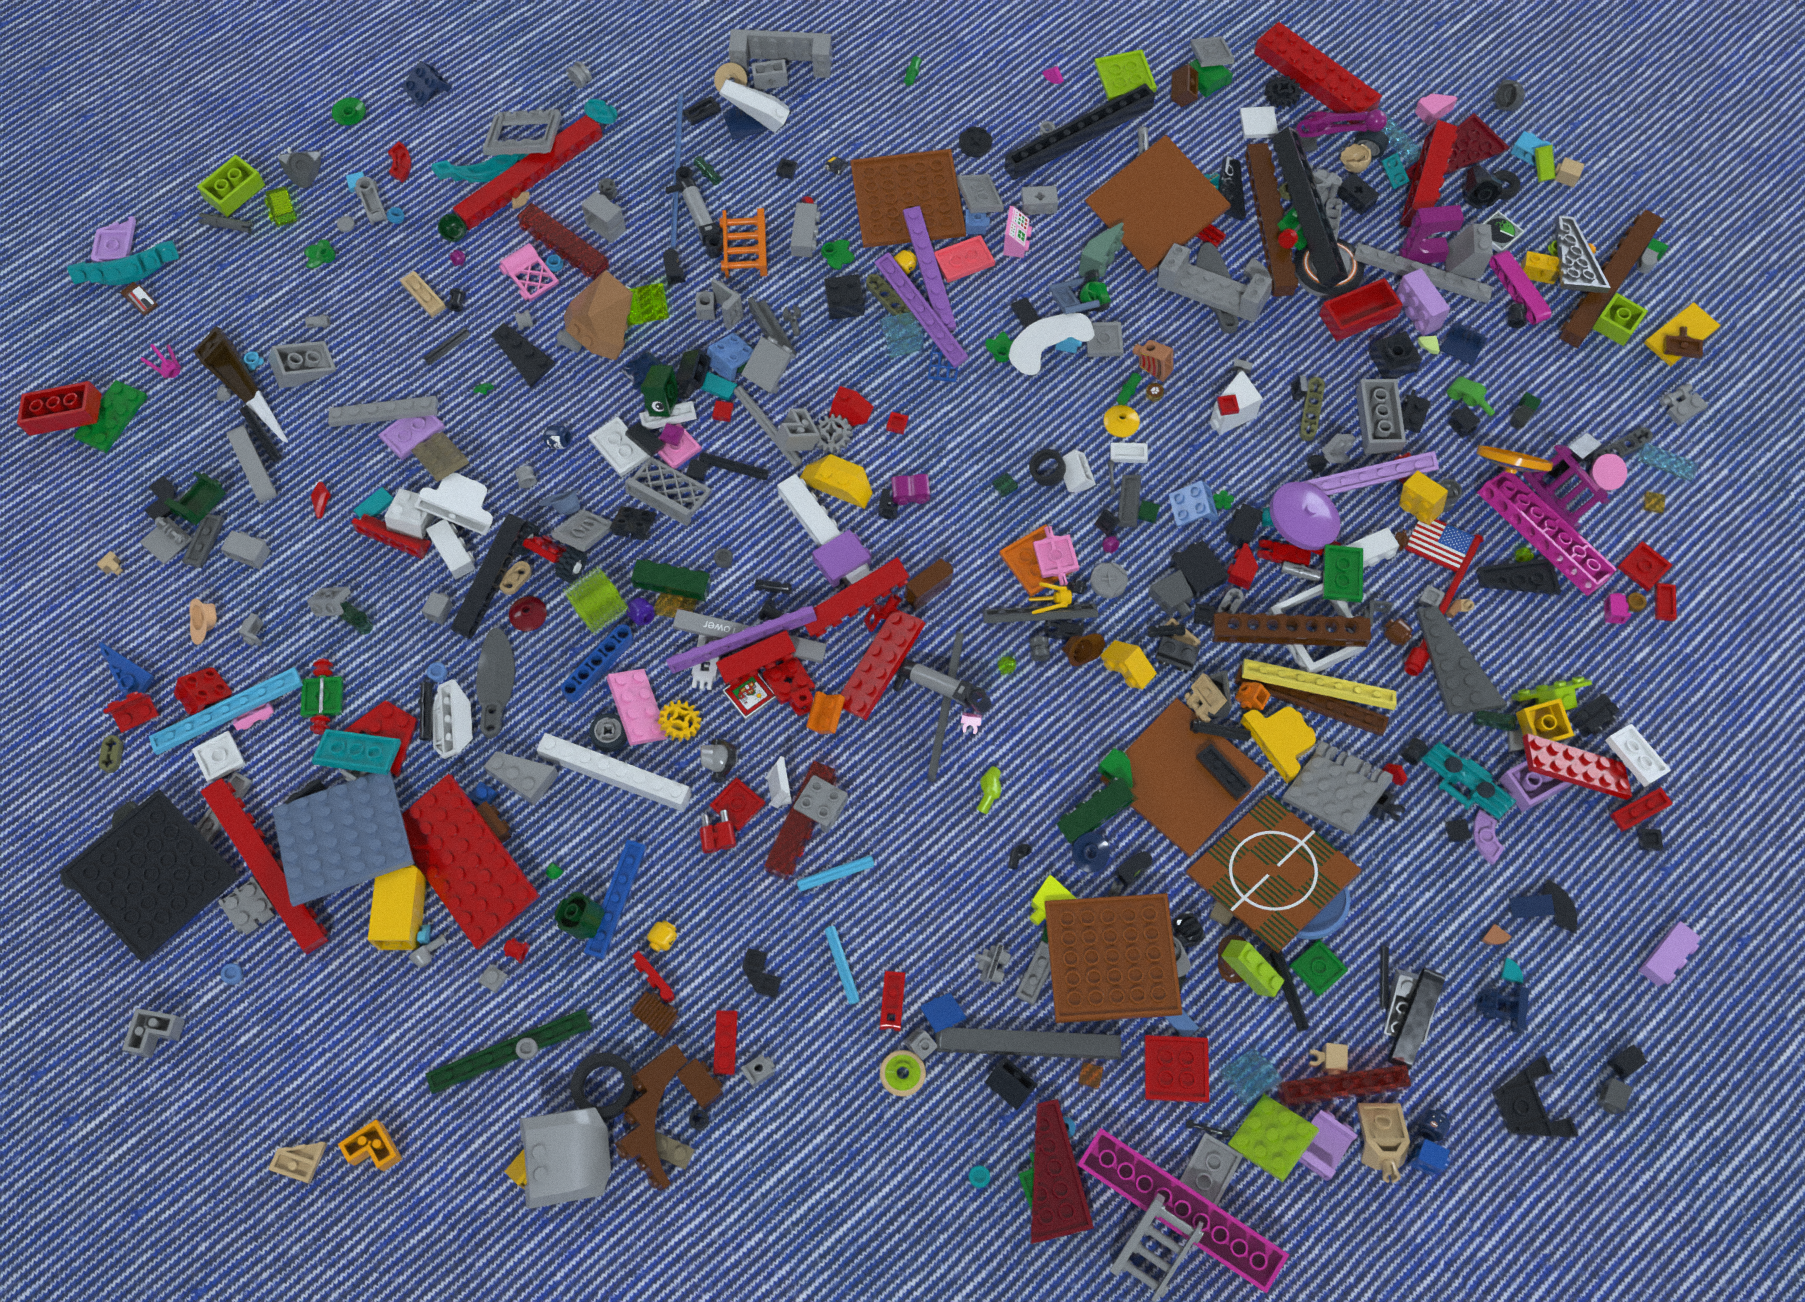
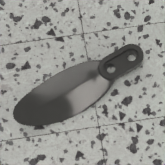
M1204 243L1199 250L1196 267L1231 279L1228 269L1216 247L1212 243ZM1209 306L1215 312L1223 332L1232 334L1237 331L1239 325L1237 316Z
M499 628L491 629L484 640L476 677L477 697L482 708L480 730L487 738H494L501 732L503 709L511 697L515 679V663L512 649L505 633Z

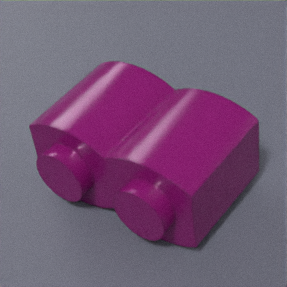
M928 474L895 476L891 478L894 504L907 505L910 502L923 504L930 500Z

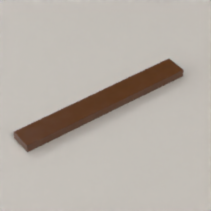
M1242 664L1239 667L1234 681L1237 685L1241 686L1243 682L1261 683L1271 694V697L1379 736H1383L1389 720L1387 716L1334 697L1242 678Z

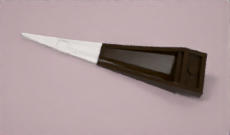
M215 326L193 350L194 354L201 364L249 406L283 442L288 443L287 438L233 342L227 338L221 328Z

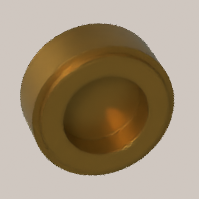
M1631 593L1626 598L1629 610L1632 612L1642 611L1647 604L1646 598L1640 593Z

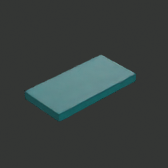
M326 729L311 761L313 765L388 775L400 748L401 741L396 738Z

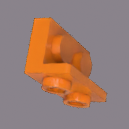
M817 691L806 727L819 734H835L845 697L840 694L826 695Z

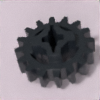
M1281 75V78L1275 76L1274 80L1270 79L1269 83L1266 84L1264 93L1267 96L1266 101L1271 100L1270 105L1276 104V108L1282 106L1283 109H1285V106L1291 108L1292 104L1296 105L1297 101L1300 100L1302 91L1299 88L1300 83L1295 84L1296 79L1290 80V76L1284 78L1283 75Z

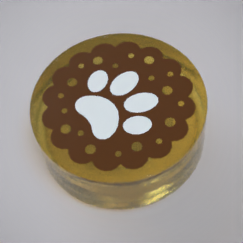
M1158 383L1149 384L1146 388V397L1154 402L1161 400L1164 395L1163 386Z

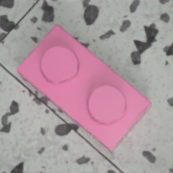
M269 701L234 718L233 725L236 730L248 729L254 722L268 719L274 713L272 704Z

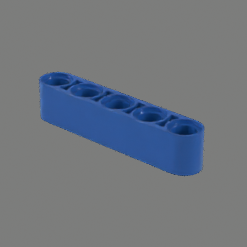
M624 624L618 625L563 682L561 690L568 702H577L632 645L634 638L629 626ZM622 634H628L627 637L620 638ZM609 648H615L613 651L607 652ZM597 661L602 662L600 665H594V663ZM583 675H589L588 678L584 680L580 679ZM570 689H576L573 693H567Z

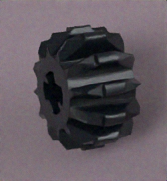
M1189 911L1182 912L1172 921L1176 933L1181 932L1186 937L1189 943L1186 945L1187 947L1196 946L1204 940V930L1193 913Z

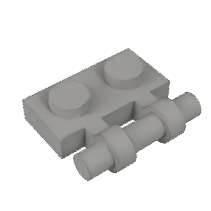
M1691 384L1681 385L1675 392L1666 394L1660 400L1662 406L1668 404L1670 409L1666 413L1678 426L1706 410L1709 406L1697 392L1693 395L1689 394V391L1693 389ZM1679 397L1683 400L1680 403L1676 401Z

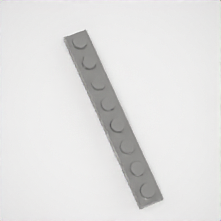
M1358 243L1353 260L1402 276L1422 268L1436 287L1484 303H1488L1491 298L1493 287L1412 261L1368 245Z

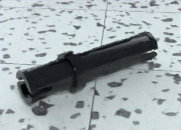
M430 682L420 683L418 705L420 706L419 739L421 741L432 740V706L434 700L432 699L433 684Z

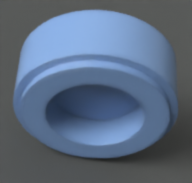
M440 662L432 663L427 668V675L433 682H441L447 677V669Z
M229 963L221 970V979L229 985L239 983L244 975L243 969L235 963Z

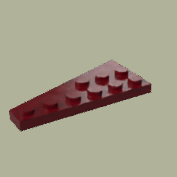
M1473 113L1457 127L1456 134L1458 136L1455 143L1452 144L1453 153L1447 161L1449 167L1443 176L1504 153L1510 147ZM1418 161L1406 171L1411 183Z
M1058 1099L1036 1105L1030 1245L1094 1228Z

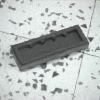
M1122 475L1118 512L1120 522L1118 527H1137L1141 475Z

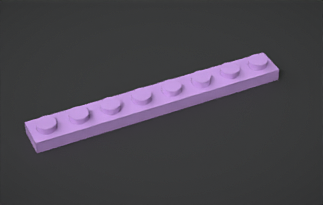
M1435 451L1307 480L1303 481V483L1318 488L1328 496L1411 477L1417 470L1422 474L1437 471L1439 466Z

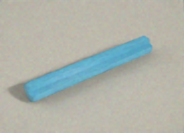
M867 856L797 880L798 889L804 891L874 866L873 858Z
M835 926L827 927L825 934L850 1005L856 1004L860 1001L836 928Z

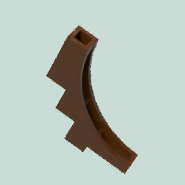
M676 1044L669 1046L630 1076L633 1080L632 1085L638 1092L641 1091L642 1095L622 1109L625 1113L626 1121L630 1125L633 1124L634 1128L615 1142L618 1155L622 1159L625 1158L626 1161L635 1157L637 1167L641 1171H645L649 1177L647 1179L649 1184L658 1191L665 1189L671 1183L662 1168L657 1153L655 1140L656 1114L659 1101L667 1084L674 1074L688 1061Z

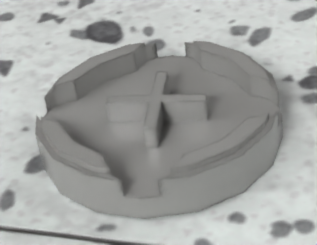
M1100 563L1091 573V587L1097 595L1103 598L1118 597L1124 593L1127 587V573L1122 566L1116 563Z

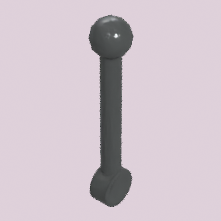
M1109 461L1107 465L1110 470V495H1114L1113 467L1115 463L1114 461Z

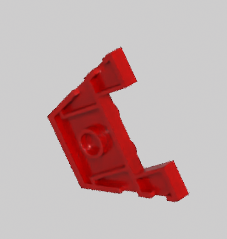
M385 700L344 731L400 739L401 745L390 769L393 775L399 777L402 763L405 762L408 746L412 742L419 721Z

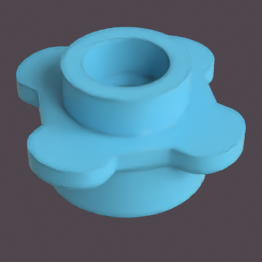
M248 352L242 359L250 371L255 370L256 367L264 363L263 358H260L257 352Z

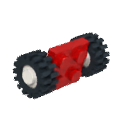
M528 521L527 531L516 553L524 556L533 551L552 563L557 562L556 566L558 567L555 568V575L568 583H573L582 574L581 571L585 569L584 565L587 564L586 560L588 559L587 554L572 546L569 549L564 545H557L548 536L543 535L539 537L540 528Z

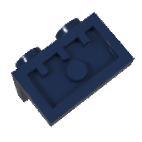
M420 60L403 83L402 88L422 108L436 89L448 92L451 86L433 66Z

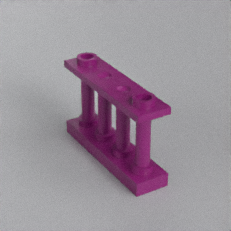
M1556 445L1554 449L1558 454L1550 460L1554 463L1553 467L1564 459L1570 466L1569 469L1550 485L1542 480L1548 471L1524 472L1522 475L1545 503L1574 530H1577L1581 526L1578 522L1579 518L1599 501L1601 504H1608L1610 502L1608 499L1609 495L1603 488H1599L1572 457V451L1566 445ZM1576 473L1582 482L1562 499H1558L1554 494L1555 490ZM1588 487L1594 496L1574 513H1570L1566 508L1567 503Z

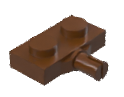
M1682 326L1679 328V336H1665L1664 354L1700 359L1703 356V340L1687 336V327L1685 326L1684 328Z

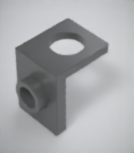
M1370 600L1366 609L1363 610L1362 617L1370 618V625L1372 626L1374 611L1389 613L1393 602ZM1382 605V606H1386V607H1384V608H1379V607H1376V606Z

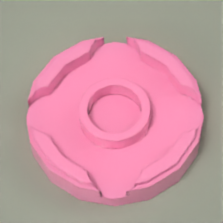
M1605 454L1598 456L1592 462L1590 478L1599 488L1610 491L1618 489L1624 484L1627 478V467L1622 458L1615 454Z

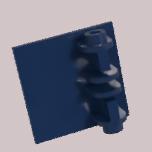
M736 107V110L735 108L726 109V112H723L732 140L765 132L760 122Z
M1454 323L1440 351L1473 366L1488 338L1484 334L1474 333L1475 330L1473 332L1470 331V327L1466 329L1467 327L1461 325V323Z
M647 352L633 362L627 363L619 370L633 382L632 386L635 390H640L641 384L644 382L651 366L664 364L653 354Z

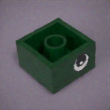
M652 365L646 374L644 382L641 384V393L645 398V408L651 417H670L679 398L677 396L678 386L673 365Z

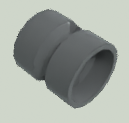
M1445 479L1439 483V485L1448 490L1443 512L1452 510L1462 493L1460 484L1452 479Z

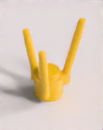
M1040 582V586L1058 591L1054 592V596L1028 598L1029 601L1054 600V603H1058L1032 611V614L1067 607L1072 602L1071 590H1067L1066 586H1056Z

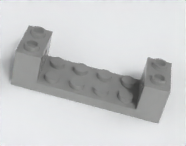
M731 29L729 43L730 63L740 65L748 74L750 58L813 61L814 77L830 78L832 63L831 34Z
M1176 243L1173 244L1159 266L1157 286L1251 322L1256 321L1269 298L1272 279L1256 273L1247 286L1188 264L1190 249Z

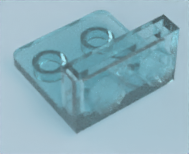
M912 312L887 317L879 321L886 338L889 358L924 350L922 332Z

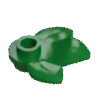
M325 239L319 240L317 245H310L304 250V254L310 258L306 264L307 268H317L323 262L330 263L336 256L334 249L330 247L329 241Z
M837 240L834 243L828 242L823 245L821 254L827 259L830 267L841 270L842 264L854 261V255L847 250L850 244L849 241Z
M1003 331L995 340L986 339L985 346L993 354L996 361L1003 363L1009 360V352L1014 340L1010 341L1007 334Z

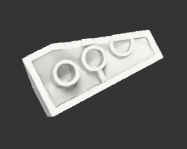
M727 79L719 92L721 96L774 133L784 125L790 112L789 107L775 96Z

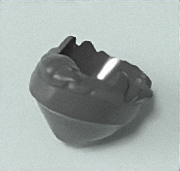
M1503 80L1494 96L1497 109L1504 111L1518 109L1524 101V88L1517 81Z

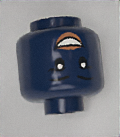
M1440 1109L1427 1110L1418 1123L1420 1135L1432 1142L1443 1140L1451 1126L1447 1114Z

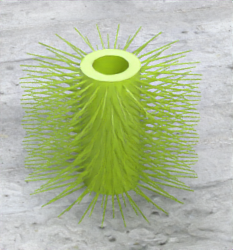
M594 572V574L589 573L588 575L596 577L587 576V578L592 579L587 582L580 580L585 583L565 594L567 597L569 596L568 600L571 602L572 607L583 622L588 625L587 627H590L588 628L590 630L595 629L597 625L606 626L601 623L609 624L604 621L613 622L607 619L616 620L611 617L620 618L613 614L623 616L614 611L617 609L624 610L619 607L627 605L621 600L623 599L620 596L621 594L613 583L606 578L607 576L604 573Z

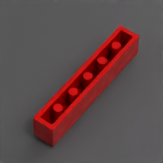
M897 557L814 607L813 610L817 620L804 626L811 637L816 636L819 638L827 633L826 629L830 626L835 628L843 623L842 619L849 616V618H852L860 613L859 609L863 606L868 608L876 603L875 599L878 597L885 598L892 593L891 590L896 586L898 588L905 586L911 577Z

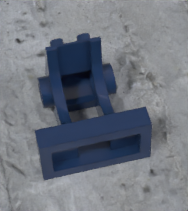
M1486 988V990L1478 992L1476 1012L1483 1014V1018L1491 1020L1499 1018L1512 1021L1511 1032L1520 1033L1526 1029L1529 988H1518L1514 991V997L1498 994L1500 988ZM1497 1002L1505 1003L1504 1012L1497 1010Z

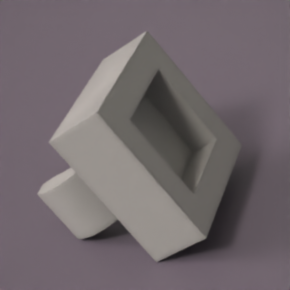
M1235 359L1233 370H1237L1236 376L1241 371L1250 374L1253 363Z

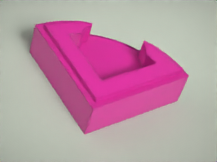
M1058 66L1042 72L1044 77L1051 83L1061 84L1064 82Z

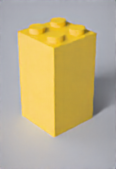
M410 865L375 878L368 941L378 950H417L420 948L417 934L421 931L420 927L423 921L427 879L416 866Z

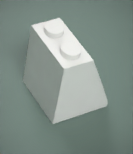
M1243 371L1239 372L1221 395L1235 394L1240 409L1239 413L1220 416L1217 401L1215 403L1210 424L1219 435L1257 416L1263 398Z

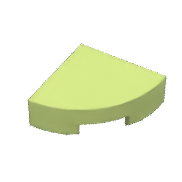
M1437 336L1418 338L1419 345L1428 350L1429 353H1439Z

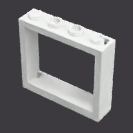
M1323 583L1270 607L1267 615L1280 614L1322 594ZM1329 600L1338 615L1345 618L1355 617L1350 613L1345 601ZM1287 626L1290 631H1293L1291 626ZM1347 628L1350 633H1353L1350 628ZM1286 645L1300 669L1314 674L1367 648L1346 647L1319 661L1313 662L1303 645Z

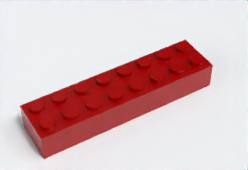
M1278 22L1257 40L1254 52L1256 56L1285 77L1290 76V80L1296 79L1295 84L1300 83V88L1333 112L1347 114L1367 111L1369 113L1372 110L1378 109L1382 98L1381 94L1282 23ZM1349 120L1347 122H1349L1350 124L1363 123L1365 120Z

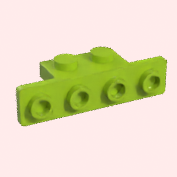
M1583 676L1573 677L1572 681L1568 682L1564 680L1556 681L1551 686L1538 685L1534 690L1521 689L1517 691L1518 693L1511 696L1512 699L1517 701L1535 698L1536 705L1561 698L1564 709L1569 710L1577 708L1575 689L1592 685V681L1584 679Z

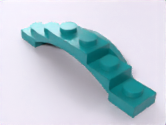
M501 154L487 161L468 166L451 165L445 160L433 163L431 170L440 180L452 177L455 182L467 180L469 183L488 182L529 154Z
M173 240L155 244L154 247L128 257L99 263L81 262L67 266V270L74 284L90 281L91 283L96 282L104 285H124L151 275L165 262L179 259V253Z

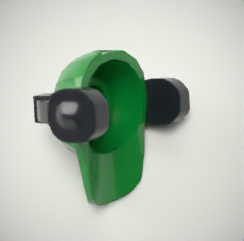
M1097 272L1085 277L1086 281L1082 284L1080 291H1078V299L1081 304L1099 300L1100 307L1088 309V311L1100 313L1110 308L1109 302H1111L1106 285L1094 282L1099 278Z

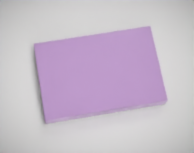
M435 415L404 418L395 421L378 436L403 461L412 454L411 450L417 444L429 440L432 435L439 433L445 426Z

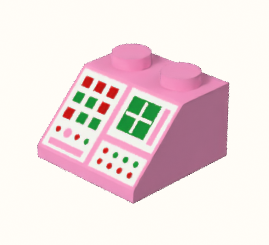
M1014 206L1009 208L1003 255L1024 258L1025 251L1029 250L1030 241L1027 240V237H1031L1032 227L1029 226L1030 219Z

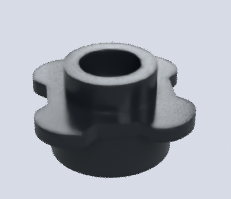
M1079 580L1069 582V590L1076 594H1084L1087 586L1084 585L1085 582Z

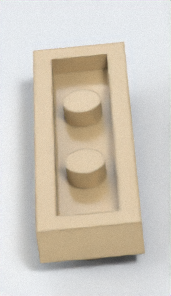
M412 271L400 280L403 287L431 317H434L446 308L443 301L415 271Z

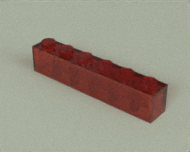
M530 203L517 215L518 225L524 232L527 231L535 240H540L547 249L555 251L559 257L566 259L573 268L581 270L587 278L590 277L595 280L604 271L609 269L606 256L533 203Z
M813 761L764 865L765 872L788 880L790 875H794L797 868L795 863L798 857L801 858L803 856L806 839L810 840L813 834L812 826L816 822L796 811L793 807L813 775L835 786L838 779L834 768Z
M1407 1065L1281 1082L1277 1086L1280 1104L1284 1107L1404 1091L1411 1087Z

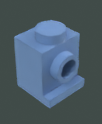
M966 209V234H986V227H990V217H986V213H970L969 209Z

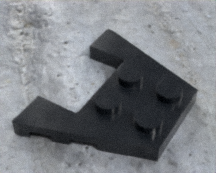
M1546 1055L1538 1058L1492 1093L1509 1135L1566 1138L1579 1136L1571 1117L1552 1123L1549 1121L1533 1080L1553 1074Z

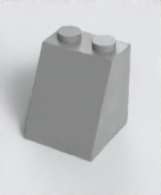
M1472 224L1448 243L1449 254L1445 260L1446 272L1464 278L1481 279L1493 255L1491 225Z

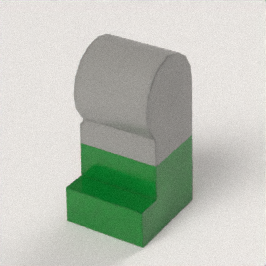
M1652 238L1637 263L1638 271L1644 274L1650 273L1657 263V259L1660 260L1669 246Z

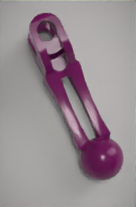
M1378 109L1372 110L1369 113L1365 111L1347 114L1323 111L1310 112L1304 117V120L1299 122L1296 130L1299 132L1300 137H1316L1323 134L1328 135L1345 131L1366 132L1369 130L1371 132H1379L1385 128L1387 116ZM1365 120V123L1359 124H1333V122ZM1302 125H1304L1305 128L1308 129L1309 131H1308V132H1304V131L1302 130Z

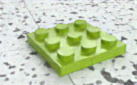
M1142 49L1096 58L1094 61L1108 102L1145 83L1153 92L1157 90Z
M1264 1094L1230 1140L1228 1146L1241 1153L1243 1157L1270 1175L1284 1182L1318 1134L1319 1128Z

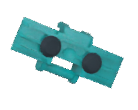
M1440 741L1421 759L1445 778L1438 788L1445 790L1464 805L1466 810H1469L1477 803L1499 820L1517 801L1492 782L1493 775L1472 759H1462ZM1458 782L1463 783L1471 790L1469 793L1471 799L1469 800L1449 783L1455 785Z

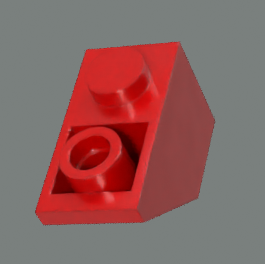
M1244 543L1242 549L1238 548L1235 553L1234 559H1237L1235 564H1230L1227 571L1230 576L1227 582L1249 590L1257 572L1258 564L1248 544Z

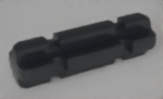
M756 579L754 587L758 591L765 589L766 592L790 594L792 590L790 583L781 584V582L769 580L763 582L764 580Z
M1178 624L1175 627L1174 625L1158 626V628L1156 626H1149L1147 629L1148 637L1152 638L1156 637V635L1159 637L1164 635L1174 636V634L1183 636L1185 635V625Z

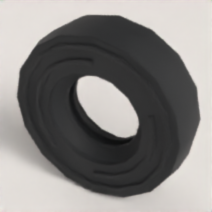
M1506 170L1497 171L1493 174L1499 180L1506 181L1511 186L1509 189L1502 188V197L1500 199L1508 200L1517 195L1520 189V180L1517 175Z

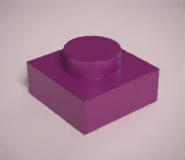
M666 423L660 440L678 447L684 433V428Z

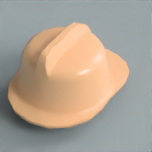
M195 598L190 603V635L194 644L199 645L203 642L206 632L212 630L215 626L217 616L214 604L202 603L199 599Z

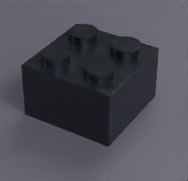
M859 274L824 279L829 320L864 316V301Z

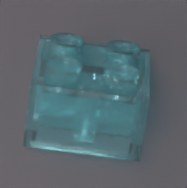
M1254 1048L1219 1071L1244 1107L1277 1086L1283 1080L1271 1062Z

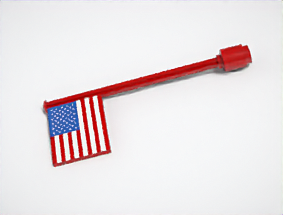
M1437 519L1430 525L1418 521L1409 538V543L1404 549L1456 572L1439 607V610L1444 615L1480 543L1484 539L1479 534L1473 536ZM1423 639L1420 647L1411 649L1404 663V670L1409 675L1418 676L1419 673H1422L1430 658L1425 639Z

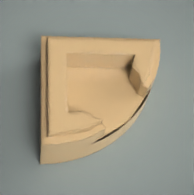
M521 192L518 198L512 197L513 209L524 206L527 203L526 201L529 200L530 193Z

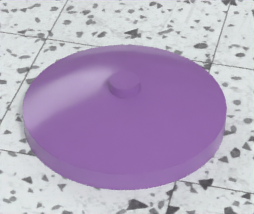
M1290 482L1281 486L1271 498L1270 516L1278 532L1291 544L1305 550H1320L1324 548L1325 544L1330 545L1338 536L1340 531L1339 513L1330 498L1318 488L1303 482Z

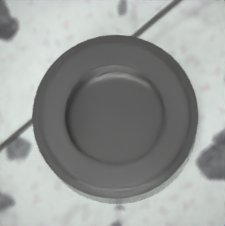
M725 548L717 550L714 554L715 564L720 568L729 567L733 562L731 551Z

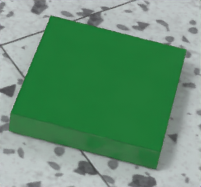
M1320 939L1289 966L1317 997L1322 995L1348 971L1345 965Z

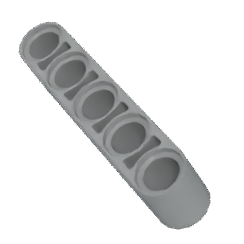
M242 425L226 432L259 503L261 504L278 496L245 426Z

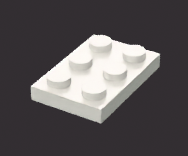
M616 417L589 435L588 438L619 476L622 477L649 459L650 456L625 436L628 428L619 417Z
M1632 724L1605 740L1644 787L1671 771Z

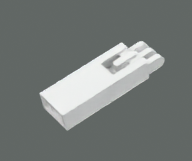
M699 635L697 647L719 639ZM721 656L706 661L710 662V667L704 664V671H701L702 663L693 666L692 688H697L699 681L700 689H704L705 682H707V690H712L713 681H717L719 671L716 662L721 660Z

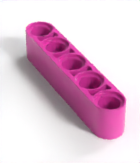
M1508 250L1493 255L1489 261L1491 269L1515 303L1523 304L1527 307V314L1525 316L1532 325L1549 319L1551 317L1550 307Z

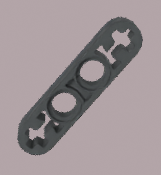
M1641 427L1597 451L1592 456L1590 464L1598 456L1611 454V449L1618 451V456L1624 458L1646 446L1651 441L1653 433L1650 429ZM1640 435H1641V436H1645V437L1639 439V441L1637 440ZM1624 442H1631L1633 448L1626 447Z

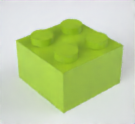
M1616 293L1592 329L1624 347L1648 310Z

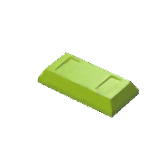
M1553 145L1534 148L1538 183L1556 179Z

